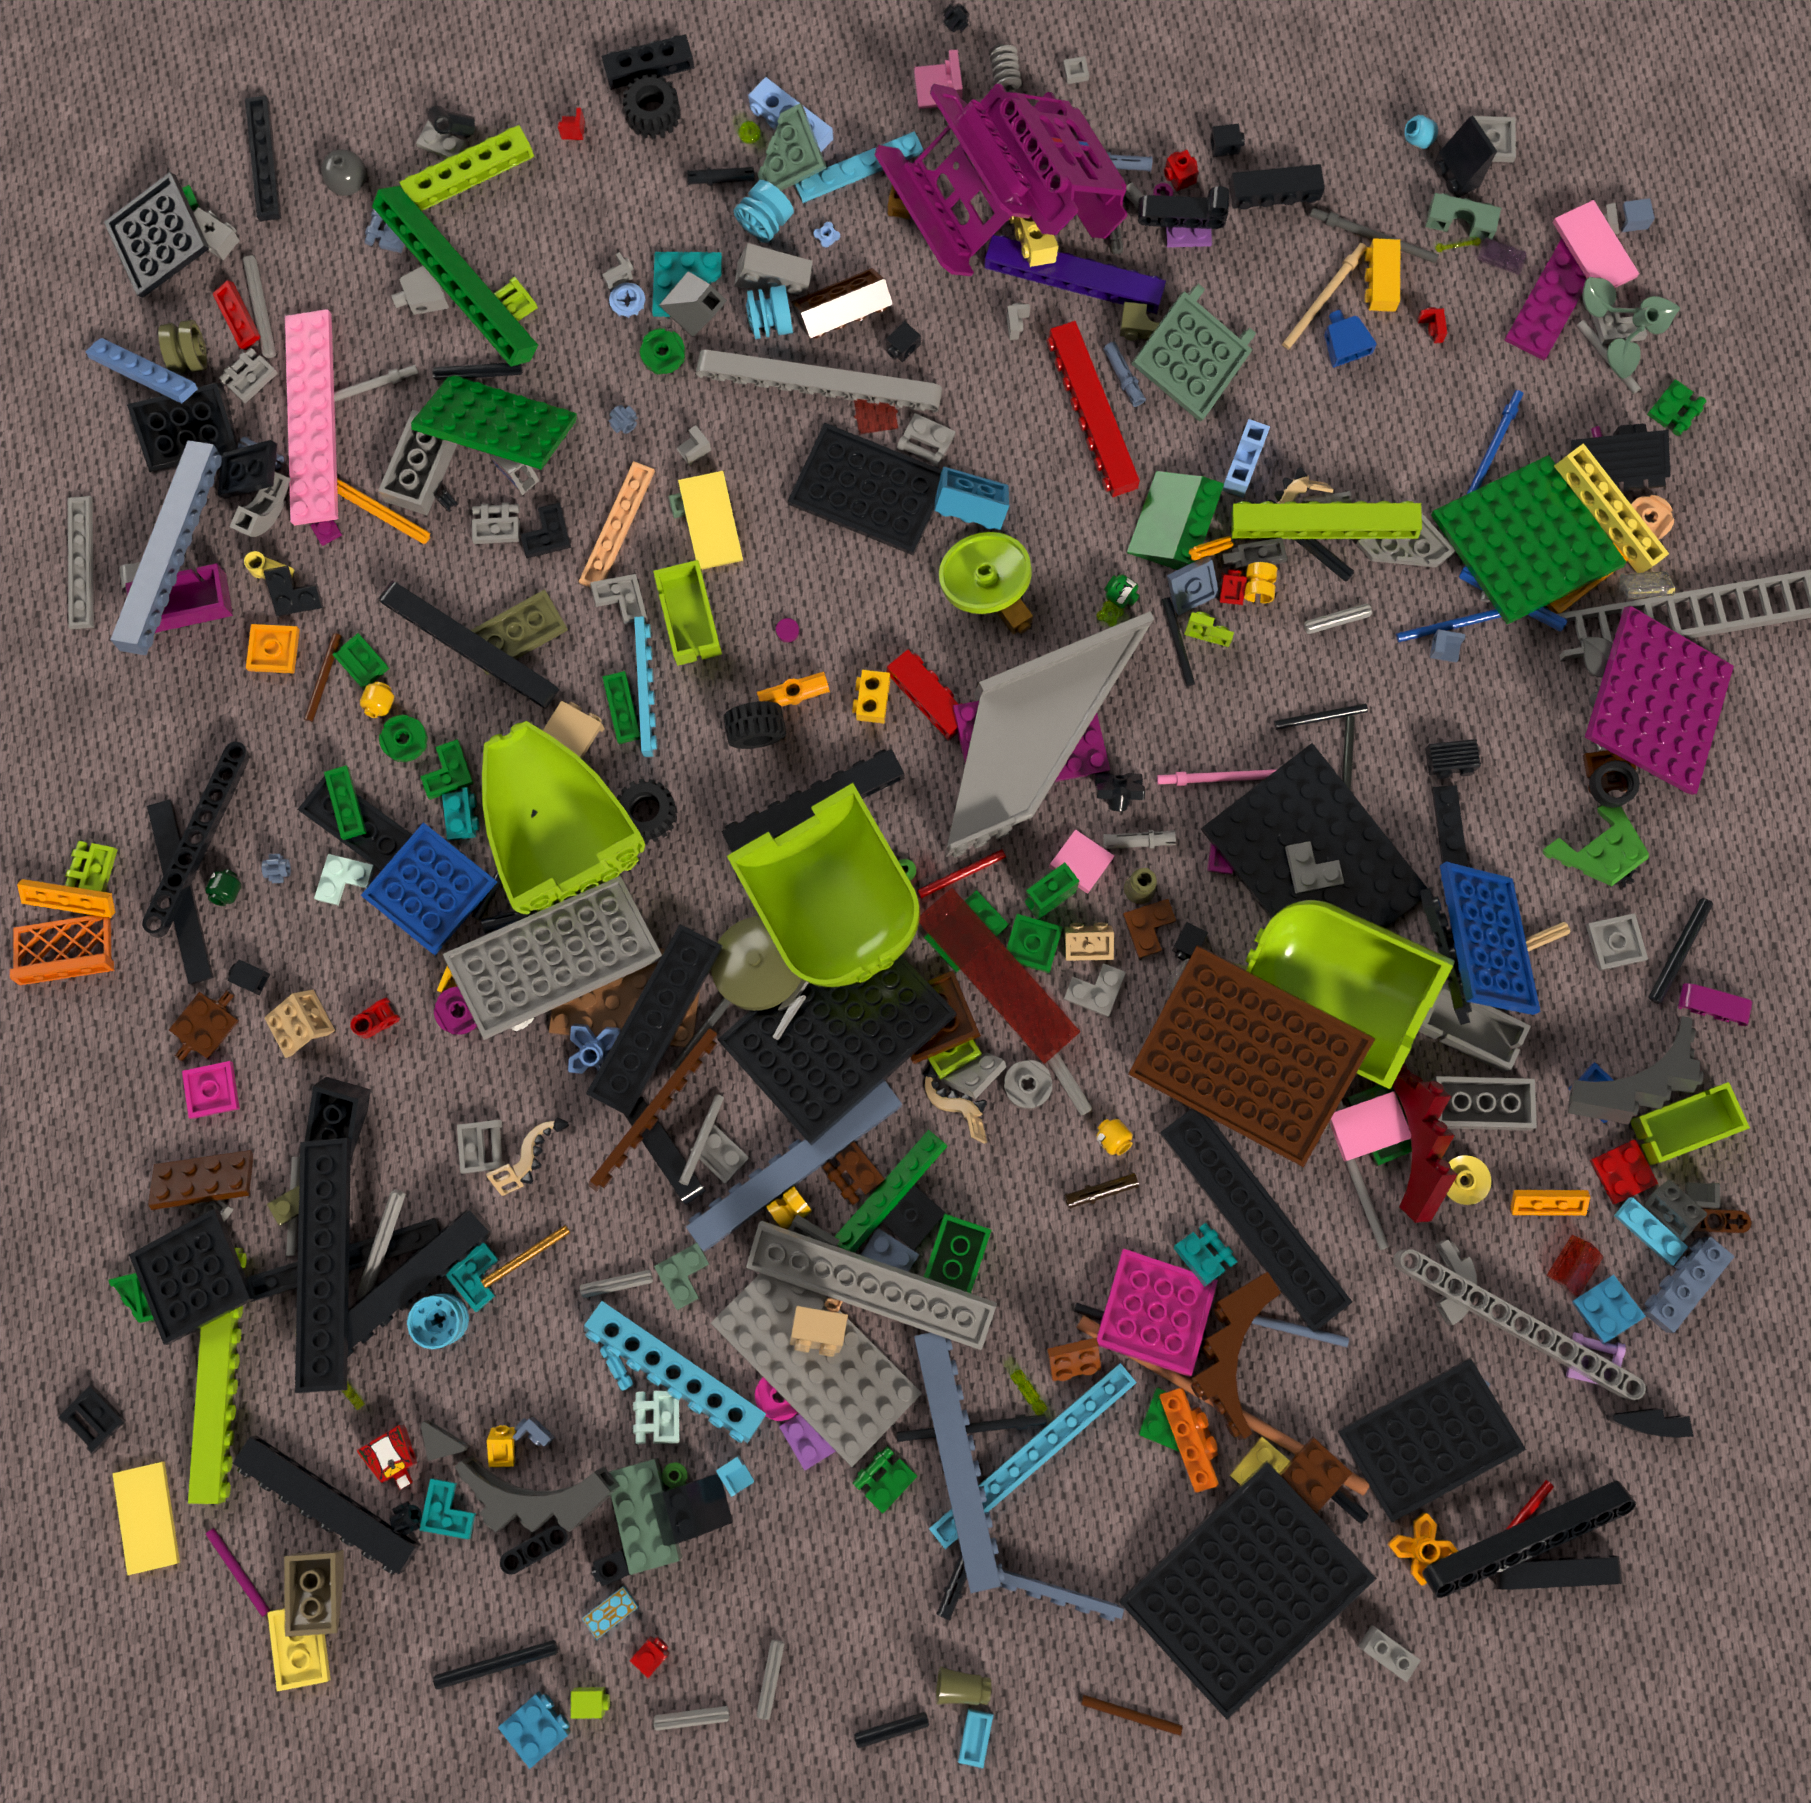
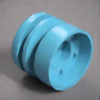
M759 180L749 191V197H744L741 204L736 206L734 215L747 232L754 235L761 242L768 243L779 231V226H783L792 216L794 210L788 198L777 187L765 180Z
M785 285L770 287V298L765 299L762 289H758L760 300L755 301L753 290L747 291L746 309L749 326L755 339H761L759 328L764 327L766 338L770 337V326H775L778 336L793 333Z
M435 1294L422 1298L414 1304L408 1315V1331L414 1342L423 1348L437 1349L445 1347L463 1336L468 1328L469 1314L464 1302L454 1294ZM440 1316H445L446 1320L443 1321V1324H438L436 1319Z

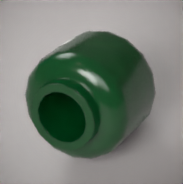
M230 870L217 871L211 875L205 888V893L211 903L218 906H226V904H232L236 900L241 889V882L237 878V874Z

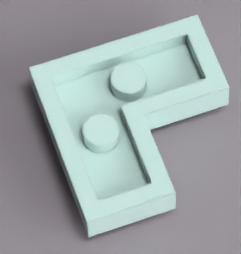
M328 854L314 899L339 906L345 883L367 888L375 866Z

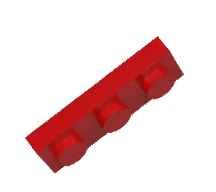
M227 280L212 294L239 348L247 350L261 336L234 282Z

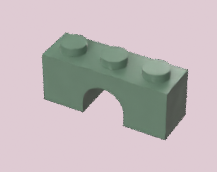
M1435 193L1430 203L1425 227L1447 232L1452 220L1461 218L1470 225L1469 237L1491 242L1497 230L1501 207H1496L1490 203L1474 202L1467 198H1456L1445 193Z

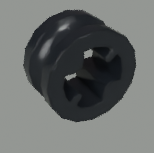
M443 489L441 491L442 495H437L435 498L450 513L452 511L451 507H456L458 504Z

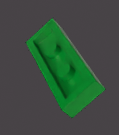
M626 672L602 676L618 744L641 739Z
M345 765L325 771L324 775L341 838L346 840L366 834L349 767Z

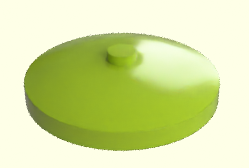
M997 532L977 533L960 540L945 554L939 569L940 585L947 600L958 609L975 614L993 613L1009 607L1025 593L1032 576L1031 561L1025 547L1015 538Z

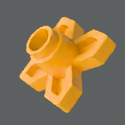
M1425 1512L1413 1521L1414 1538L1398 1534L1388 1542V1547L1397 1557L1412 1558L1410 1574L1422 1586L1427 1583L1422 1576V1571L1426 1566L1458 1552L1451 1541L1435 1540L1437 1524ZM1426 1545L1427 1550L1422 1553V1548Z

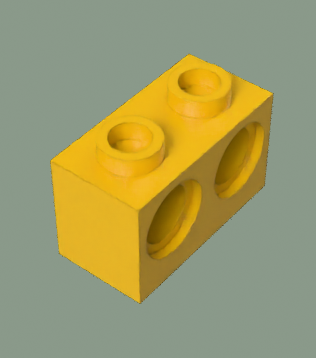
M862 670L861 677H857L855 691H859L858 699L853 701L852 713H856L858 721L885 723L890 673ZM870 682H876L879 685L873 690L866 687ZM867 704H873L876 707L872 712H867L863 708Z

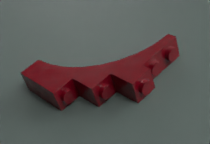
M1403 1063L1392 1086L1398 1094L1407 1116L1411 1133L1412 1162L1407 1189L1399 1208L1415 1223L1432 1221L1458 1175L1451 1168V1165L1442 1159L1455 1136L1447 1129V1125L1439 1120L1451 1095L1444 1090L1442 1084L1436 1081L1423 1082L1422 1078L1411 1073L1407 1069V1065Z

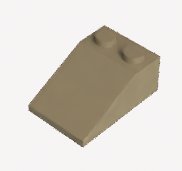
M344 1550L302 1552L284 1556L285 1637L338 1633L344 1581Z

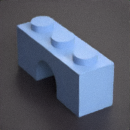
M1248 419L1222 491L1244 498L1270 426Z

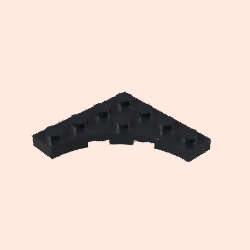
M1430 888L1420 890L1423 909L1431 930L1434 932L1439 954L1454 960V965L1447 977L1454 1011L1460 1025L1470 1023L1468 1012H1472V1006L1470 1002H1466L1463 993L1457 953L1453 944L1452 929L1446 928L1449 926L1445 912L1440 913L1442 907L1438 896L1433 897Z

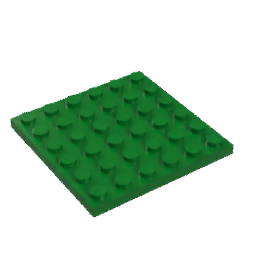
M1549 455L1433 510L1431 514L1436 524L1507 625L1623 568L1627 563L1589 509L1581 502L1554 467L1556 464Z

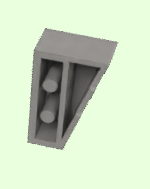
M747 243L737 263L734 286L770 290V287L785 285L786 292L793 295L804 294L810 282L812 261Z

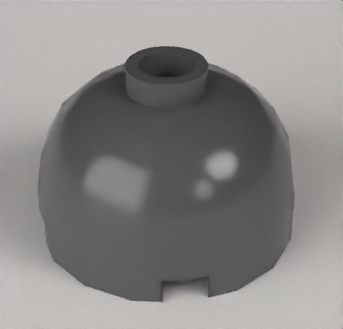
M337 149L330 152L321 165V174L326 187L340 196L357 193L367 180V170L361 158L356 153L346 149Z

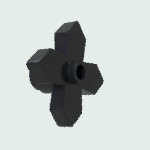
M1109 772L1095 773L1096 796L1098 799H1107L1106 802L1109 804L1108 808L1110 810L1125 811L1127 806L1130 805V800H1145V786L1142 785V774L1127 773L1125 775H1113Z

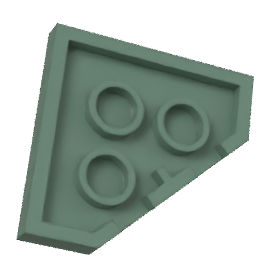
M801 103L780 113L777 121L779 124L767 148V156L763 167H760L758 173L759 180L770 182L780 191L827 168Z

